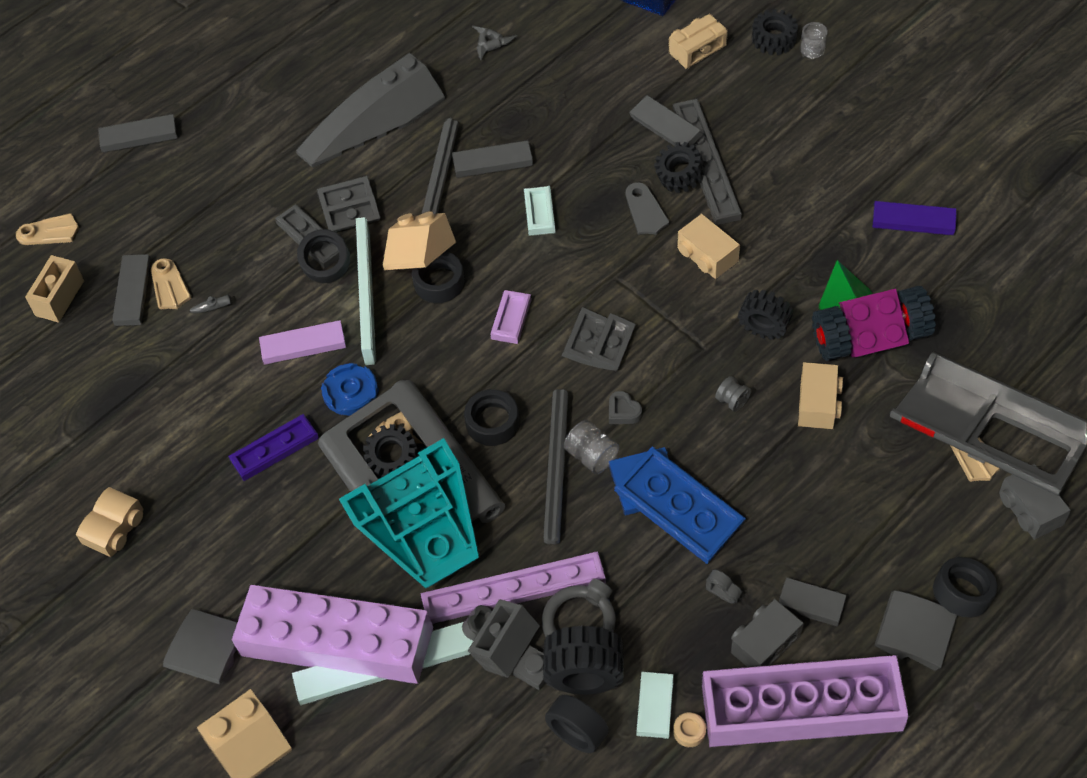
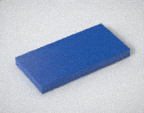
M653 446L614 489L617 494L706 564L713 559L745 521L741 514Z

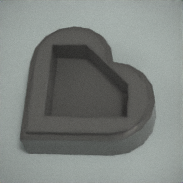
M616 391L611 394L609 398V424H634L641 419L642 407L637 401L631 400L628 393Z
M712 570L706 579V590L729 603H736L742 594L740 588L733 584L727 575L718 570Z
M478 605L463 622L462 631L470 640L474 641L492 612L488 607Z

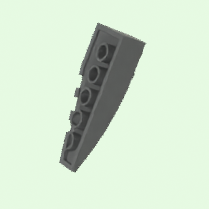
M409 53L350 95L309 135L296 152L313 168L341 156L342 151L348 148L357 149L364 146V141L373 137L380 139L387 135V131L396 127L399 130L407 127L443 102L445 96L427 67Z

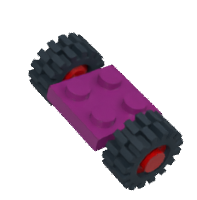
M915 286L899 291L891 289L839 302L840 308L834 306L813 312L812 321L814 323H812V328L815 331L813 334L816 337V345L819 346L822 358L825 361L849 356V354H852V357H858L909 344L908 340L932 335L936 326L933 320L935 319V314L932 313L934 308L932 304L930 305L931 299L929 295L927 296V291L923 289V286Z

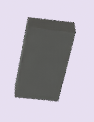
M786 578L779 603L791 613L838 627L846 595Z

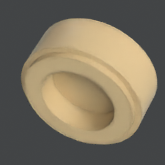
M695 713L680 715L674 723V737L677 742L685 747H695L703 742L706 735L704 720Z

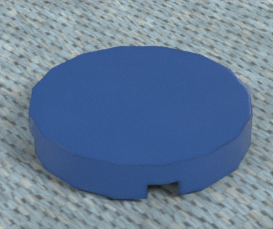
M353 363L339 365L326 375L327 379L324 381V384L322 383L321 387L322 396L328 408L337 414L348 416L376 399L378 394L376 377L372 371L365 366L363 368Z

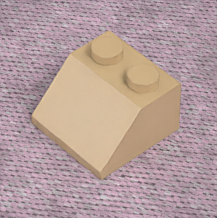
M430 211L419 216H413L411 213L400 216L397 219L398 222L389 228L383 261L384 270L427 267L456 243L446 214H433Z
M251 689L197 727L204 741L231 778H255L292 751L291 746Z

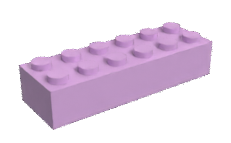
M250 585L232 641L243 657L307 667L319 666L418 684L433 625L426 610Z
M897 656L703 671L702 691L709 747L899 732L904 730L908 719Z

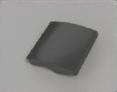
M367 176L317 189L328 230L338 232L356 227V218L365 217L367 223L381 220Z
M582 307L561 356L589 366L617 371L635 324L612 313L606 318Z
M894 590L891 592L874 646L893 656H897L901 660L909 657L936 671L942 666L956 614L929 600Z
M191 609L167 651L163 667L220 684L234 664L233 654L237 648L232 638L237 622Z

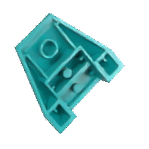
M444 438L418 453L419 456L372 484L368 486L363 484L339 498L353 525L426 589L479 558L460 465Z

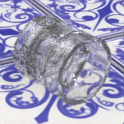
M812 22L803 27L800 50L804 56L817 58L824 54L827 29L823 24Z

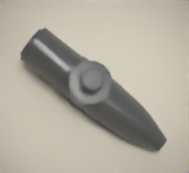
M230 295L218 298L210 296L207 298V301L191 308L190 312L202 313L224 307L232 303Z

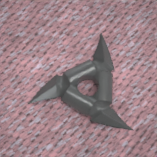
M472 26L480 33L477 46L480 60L486 50L489 52L500 48L501 45L507 44L516 37H503L492 29Z

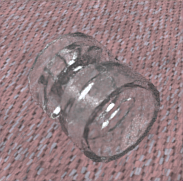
M583 420L567 435L564 449L574 458L582 459V464L592 473L599 474L609 467V461L616 458L619 452V445L609 436L601 435V430L589 420Z

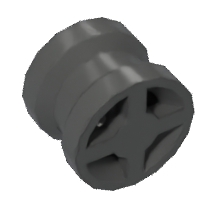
M729 376L719 386L715 398L720 402H726L729 409L737 412L747 402L751 389L746 385L741 386L734 376Z

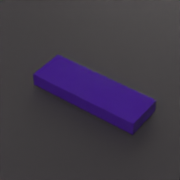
M875 201L872 228L954 235L956 208Z
M302 414L228 457L242 480L246 481L316 441L319 437L305 415Z

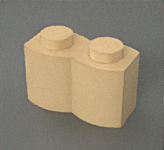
M108 487L98 498L93 511L80 524L76 536L83 545L112 557L124 547L127 533L141 522L143 508L137 499Z

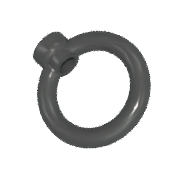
M592 578L588 586L573 585L555 593L547 602L542 615V628L545 636L556 631L554 617L559 606L565 601L576 597L585 598L594 606L600 607L603 614L602 628L614 632L616 615L609 600L613 593L611 588L602 581Z

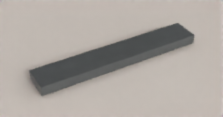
M698 99L673 104V112L701 130L702 136L693 145L699 150L705 165V175H701L703 180L700 182L715 225L741 220V211Z

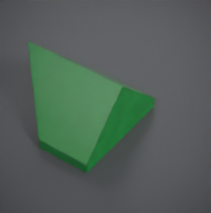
M837 260L818 308L819 310L834 306L840 308L839 302L871 295L872 292Z

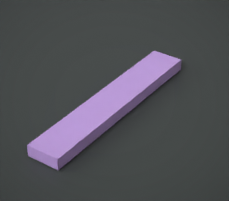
M594 552L421 593L424 610L428 612L433 624L467 616L478 605L486 606L492 610L499 599L517 604L554 595L561 589L569 586H588L592 578L605 583V575L599 554Z

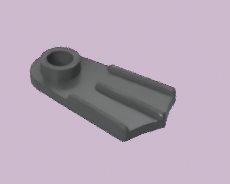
M632 183L626 188L625 196L638 235H657L660 230L669 225V220L645 184ZM639 193L641 196L636 197L634 194Z

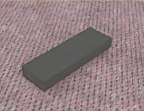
M648 95L629 112L631 118L673 146H675V142H680L681 146H683L684 142H688L689 146H691L702 136L700 129Z
M173 114L98 128L102 153L177 138L176 122Z
M528 141L452 153L456 178L533 166Z
M296 204L275 218L277 225L297 244H300L301 240L308 233L322 229ZM321 242L309 251V255L326 269L339 259V250L333 243Z
M149 254L122 255L112 319L115 326L142 325L151 263Z

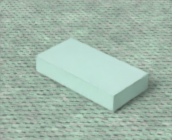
M550 186L524 189L529 236L555 233Z
M641 673L637 736L669 738L673 674Z

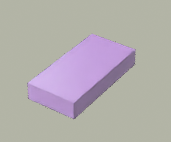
M504 290L491 331L492 340L518 344L531 303V294Z

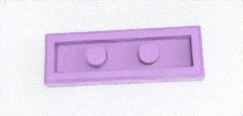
M340 320L259 337L264 364L346 348Z

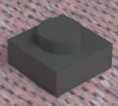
M529 646L513 669V675L540 690L545 683L543 679L544 654Z

